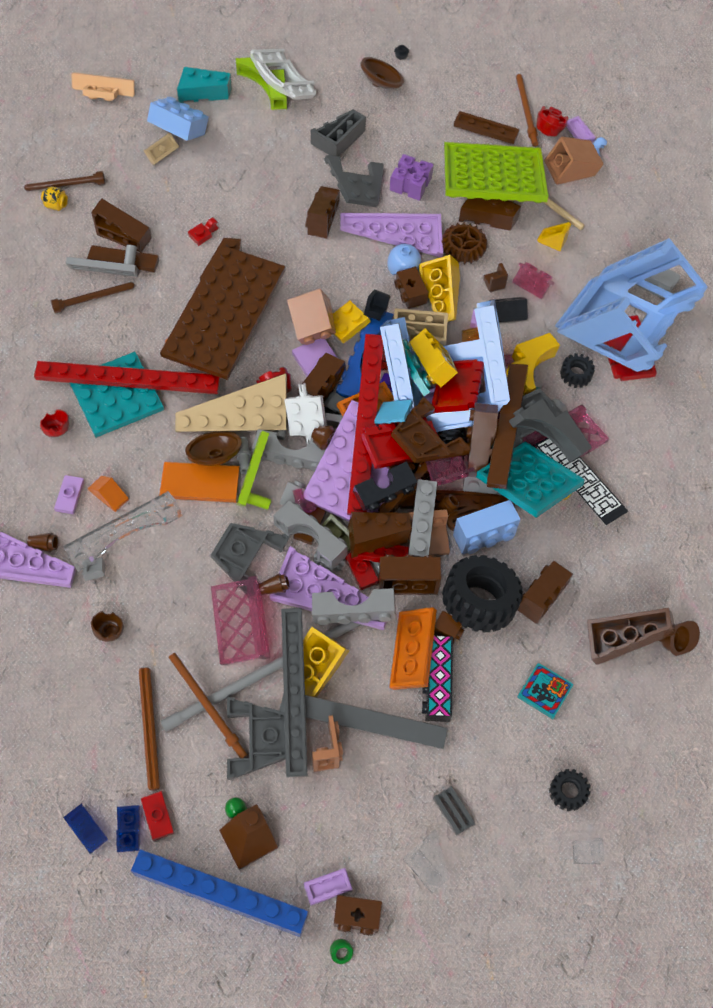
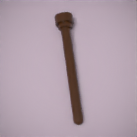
M97 171L93 176L26 184L24 189L32 191L46 189L49 186L62 187L93 182L98 185H104L105 177L103 171Z
M133 282L66 300H58L56 298L50 301L56 314L62 312L61 310H64V307L130 290L135 285Z

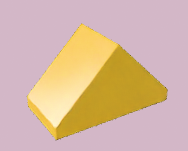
M567 222L544 228L537 241L561 251L567 241L571 223Z

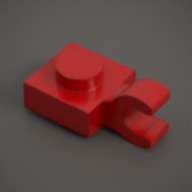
M212 217L205 226L200 223L189 230L188 235L200 246L212 238L211 233L218 229L216 225L218 222Z

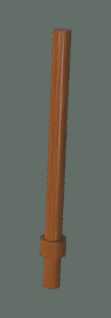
M517 74L516 80L528 126V137L531 139L532 146L536 147L538 146L537 129L534 127L522 74Z
M171 654L168 658L226 738L225 742L229 747L232 746L239 758H245L248 754L239 743L240 739L236 733L231 732L177 654Z

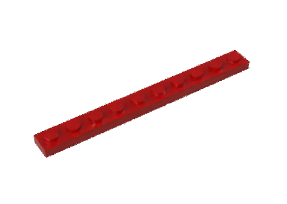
M365 335L347 515H351V512H363L353 493L355 485L370 479L372 461L361 436L363 434V427L375 425L374 420L377 414L383 353L382 335Z
M37 361L34 373L35 380L206 394H218L220 377L211 374Z

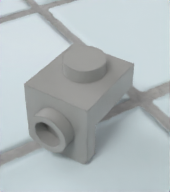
M297 480L288 482L280 504L285 505L290 500L294 504L301 505V497L306 489L305 484Z

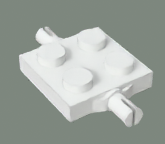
M306 383L298 384L300 395L286 398L285 406L290 436H306L308 446L313 441L311 435L314 428L327 425L323 396L307 394Z

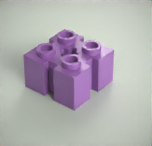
M403 154L398 162V168H395L391 175L390 191L401 195L403 192H406L408 197L420 201L425 192V187H428L432 179L434 164L423 160L416 162L414 157Z

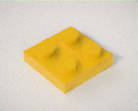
M349 300L333 313L336 333L333 335L344 344L371 321Z

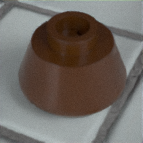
M332 426L315 427L311 435L313 443L320 450H326L335 430Z

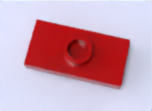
M351 552L347 554L345 560L360 590L379 583L369 561H356L351 557Z
M162 791L142 797L141 802L152 840L155 841L174 834Z

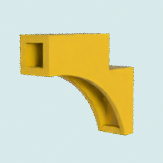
M551 333L517 344L511 356L514 362L510 364L528 365L524 396L536 389L533 378L534 369L542 362L555 357L560 344Z

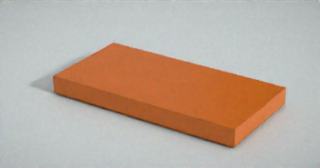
M164 462L159 496L164 499L236 503L240 466H203L194 463Z
M434 607L399 612L389 688L398 690L428 687L437 613Z

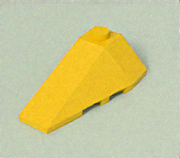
M451 255L420 263L419 273L429 293L428 298L432 304L433 311L448 313L447 322L456 320L460 283L459 262Z
M314 627L310 628L303 639L305 695L317 697L350 650Z

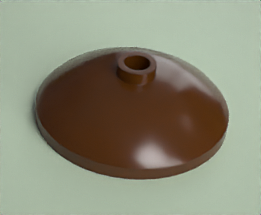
M364 57L361 60V69L374 86L396 89L403 85V76L390 64L373 57Z
M215 431L193 439L187 445L185 452L187 458L195 464L216 466L234 458L242 448V441L233 432Z

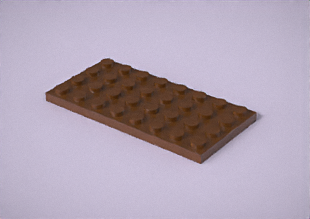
M220 245L160 352L161 357L228 380L286 270L285 266Z

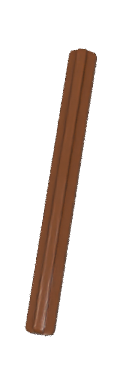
M148 667L139 669L147 784L148 789L154 791L160 789L151 672Z

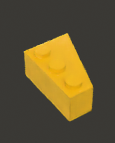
M426 328L409 342L424 366L428 379L433 384L437 383L442 387L458 373L449 352Z

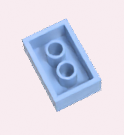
M167 97L150 102L147 121L188 141L205 135L209 116L204 115L200 110L190 108L188 104L176 101L173 97Z
M508 500L457 518L453 537L462 555L467 553L473 554L483 547L490 548L496 545L497 542L503 540L506 542L513 539L520 522V517L512 502Z

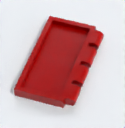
M638 315L629 316L632 321L636 320V326L639 327L641 323ZM625 334L606 341L604 344L621 352L633 334ZM608 358L614 379L620 378L621 381L656 377L655 365L649 370L637 372Z
M477 359L453 361L458 373L442 387L436 383L431 404L435 408L434 413L469 411V408H474L478 400L484 370L483 361H478Z
M426 417L423 418V420L437 434L432 421H428ZM394 422L391 424H379L378 427L377 425L363 427L361 438L375 469L399 465L406 461L407 463L413 462L391 436L392 431L400 422H395V424Z

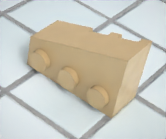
M395 308L394 319L405 317L410 341L426 328L442 346L446 345L448 313Z

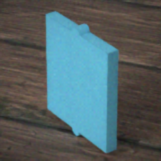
M396 400L383 402L374 420L375 424L405 422L413 401Z

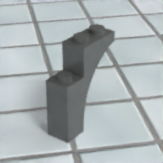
M543 398L538 402L531 401L524 406L525 410L522 407L514 412L515 417L509 421L513 428H529L546 436L562 451L569 463L592 448L567 410L561 414L559 412L553 414Z

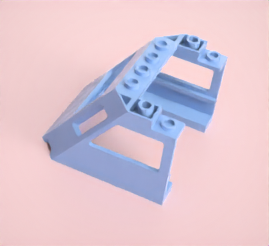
M668 238L604 268L599 276L588 281L556 323L555 327L559 328L557 330L558 333L637 372L649 370L654 366V361L663 356V351L667 345L665 343L658 345V342L665 336L668 327L674 323L677 314L692 310L695 307V302L703 298V293L708 286L671 239ZM680 265L696 285L676 293H671L644 279ZM637 284L663 296L664 300L658 305H654L629 293L628 290ZM629 305L647 313L639 327L636 326V320L632 321L625 313ZM625 334H633L621 352L604 344L606 341Z
M495 300L477 303V308L474 309L480 339L445 345L443 347L449 352L452 361L477 359L484 362L483 371L486 391L479 393L477 403L498 405L499 412L502 406L510 401L496 303ZM402 317L387 320L380 327L394 401L412 400L413 404L408 413L409 415L411 410L422 399V393L411 377L410 368L408 369L403 340L406 339L409 343L410 336L407 330L406 319ZM411 347V349H409V350H410V352H411L412 355H415L416 353H415V351L412 352V347ZM421 363V369L424 370L425 368ZM469 408V411L433 413L426 418L428 421H432L436 432L468 427L472 425V421H469L470 409L474 410V408Z

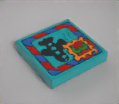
M538 663L517 698L553 719L574 684Z

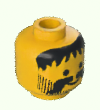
M49 186L42 192L41 200L46 208L60 211L66 207L68 196L64 190Z

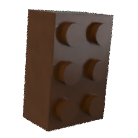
M385 555L380 557L379 589L394 588L395 595H438L441 583L440 557H435L434 555H426L424 557Z

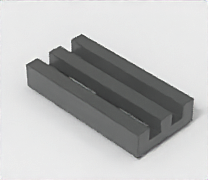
M452 786L433 797V800L456 836L475 824ZM448 794H450V796L452 797V799H453L454 802L456 803L457 807L459 808V810H460L461 813L463 814L464 818H465L466 821L468 822L467 824H465V822L463 821L462 817L460 816V814H459L458 811L456 810L455 806L453 805V803H452L451 800L449 799ZM443 798L445 800L450 810L454 814L455 818L461 825V828L458 829L457 825L451 818L450 814L448 813L440 799Z

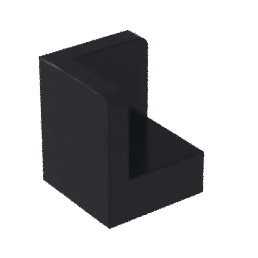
M374 289L368 296L364 315L380 321L386 315L390 295Z

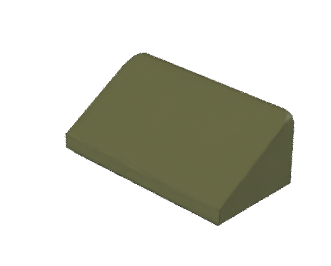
M330 514L321 526L329 528L335 537L343 539L347 544L348 553L351 550L348 526L338 516Z

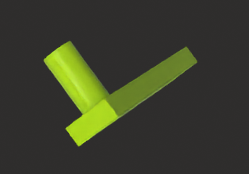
M261 431L236 505L244 507L248 503L266 510L270 506L271 499L250 492L269 436L268 432Z

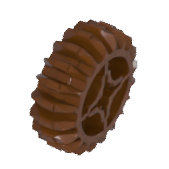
M457 222L455 226L451 225L450 228H447L442 236L443 253H446V256L451 255L456 261L463 262L464 265L466 262L470 264L473 261L477 262L486 252V234L482 232V229H478L477 225L473 227L471 223L466 225L463 222L460 225Z

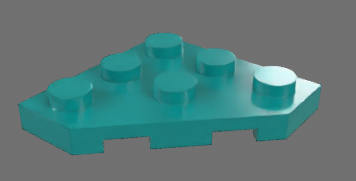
M404 339L403 344L408 369L410 368L413 381L423 396L430 393L431 381L428 379L426 371L421 369L419 358L416 354H411L409 350L411 346Z

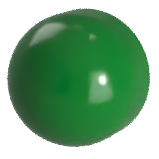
M239 797L229 799L225 805V813L231 820L237 814L247 810L246 803Z
M337 939L331 944L330 955L332 960L337 964H345L351 960L353 948L347 940ZM346 948L347 954L345 957L339 958L336 956L339 949Z

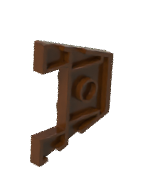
M425 397L411 410L405 422H400L392 431L391 436L414 463L469 454L471 448L461 437L445 444L423 420V418L433 414L435 410Z

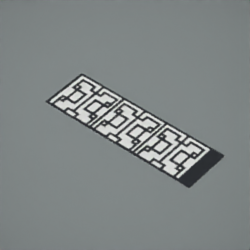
M548 438L535 444L541 452L585 479L584 485L577 489L576 492L605 525L610 524L628 512L625 506L581 457L569 463L562 451Z

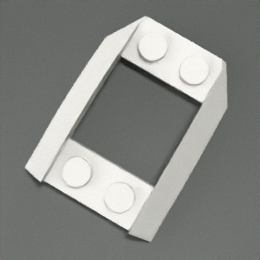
M252 49L250 51V58L259 74L273 89L291 97L293 100L311 99L316 95V90L313 87L315 82L308 81L299 74L290 59H286L284 56V49ZM277 66L278 70L284 69V77L287 82H281L268 67Z

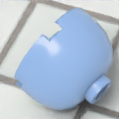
M410 244L395 246L390 251L387 260L388 270L392 275L398 271L416 267L419 271V264L422 263L419 251Z

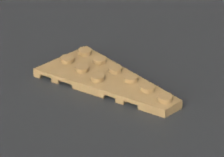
M287 374L175 413V431L287 430L285 406Z

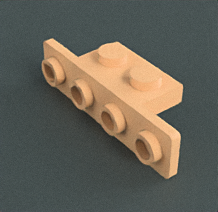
M76 72L71 74L72 88L83 90V96H88L90 99L104 98L105 101H112L118 95L131 97L135 95V83L131 79Z

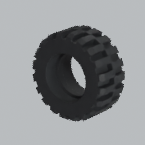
M472 555L469 556V559L465 557L456 562L452 569H450L442 591L443 604L446 606L445 609L448 614L453 615L452 619L462 623L461 626L465 628H472V631L476 632L482 630L483 633H488L491 630L495 632L508 626L513 620L523 598V587L519 577L515 576V571L512 568L509 569L506 563L497 561V558H487L486 555H481L480 557ZM478 587L485 589L496 600L480 598L472 593L469 588Z

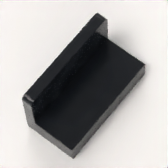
M527 298L491 299L495 300L499 323L528 319Z

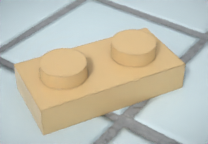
M167 133L143 151L152 165H154L179 146L172 134Z

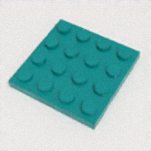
M136 352L99 365L144 369ZM69 383L95 438L164 410L155 389Z
M523 442L514 448L507 489H492L537 518L582 487L585 479L527 442ZM490 464L477 471L476 478L487 484Z

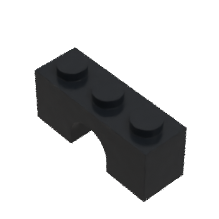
M407 461L389 469L387 476L391 486L387 488L378 487L372 478L354 486L353 493L363 512L368 509L373 511L380 507V503L385 501L390 503L397 499V495L401 493L406 495L415 490L414 487L417 484V480Z

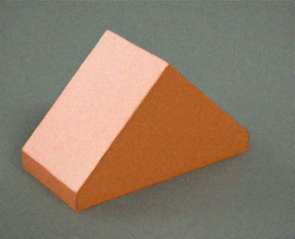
M100 476L88 487V490L114 512L129 500L111 477Z

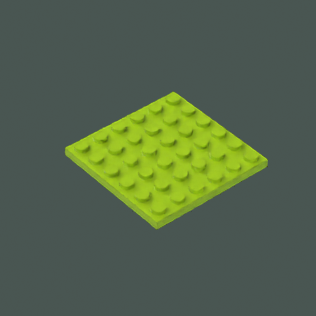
M444 142L445 196L451 198L466 197L468 199L483 198L485 200L500 199L502 201L517 200L519 202L534 201L535 203L548 201L541 148Z

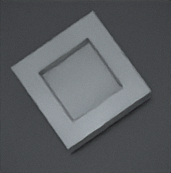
M102 557L83 562V577L85 581L105 576V562Z

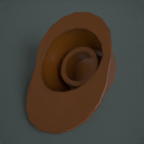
M694 621L674 624L676 634L659 640L662 642L663 647L671 651L674 656L688 653L698 644L700 638L699 626Z

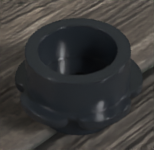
M405 45L396 47L394 49L396 58L399 60L406 59L409 49Z

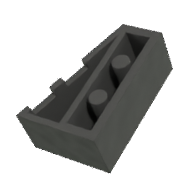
M352 109L336 117V120L331 123L326 122L318 129H311V145L328 155L339 157L365 132L366 116Z

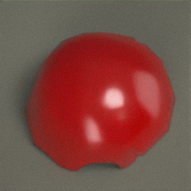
M59 409L52 415L46 413L40 421V429L49 437L62 436L69 428V415Z

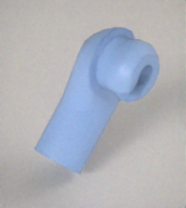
M603 137L597 138L593 143L599 156V148H604V145H607V141Z

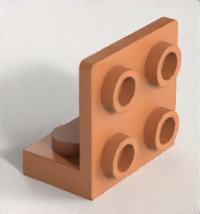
M434 510L429 555H449L450 553L446 527L448 519L447 510ZM408 512L410 514V521L412 527L414 512Z
M333 715L328 716V729L332 749L321 747L312 752L314 772L339 768V761H343L342 744L337 742L340 734L338 721L334 722Z

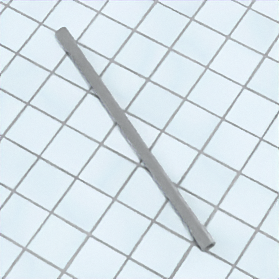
M354 622L340 624L324 634L332 639H336L362 624ZM283 656L209 695L207 698L212 705H215L283 668ZM198 701L160 722L167 732L182 724L185 720L204 711L205 708Z

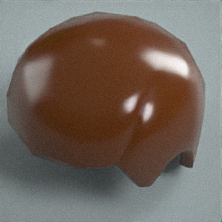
M100 611L91 620L92 632L100 641H115L123 633L124 625L122 619L114 612L105 614L103 611Z

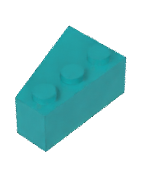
M184 67L177 87L178 102L184 103V101L188 100L199 102V99H209V101L229 99L232 89L231 73Z

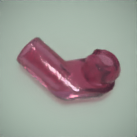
M302 488L292 490L295 503L300 505L304 512L311 513L316 510L317 505L315 502L312 503L304 499Z

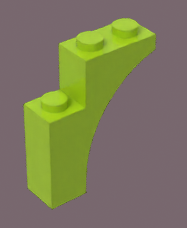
M236 58L237 75L257 82L266 91L270 100L271 110L287 109L286 95L276 91L266 83L251 58ZM284 69L270 70L281 82H285Z

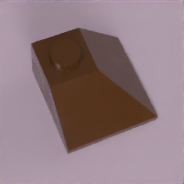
M257 804L237 814L219 830L239 870L278 849L269 826Z

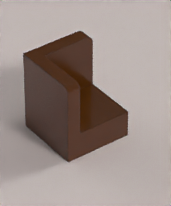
M499 263L497 272L484 275L483 280L489 292L506 288L508 274L503 264Z

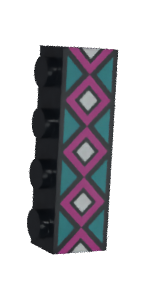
M434 636L428 687H422V694H426V701H422V714H425V721L450 722L452 718L453 637Z

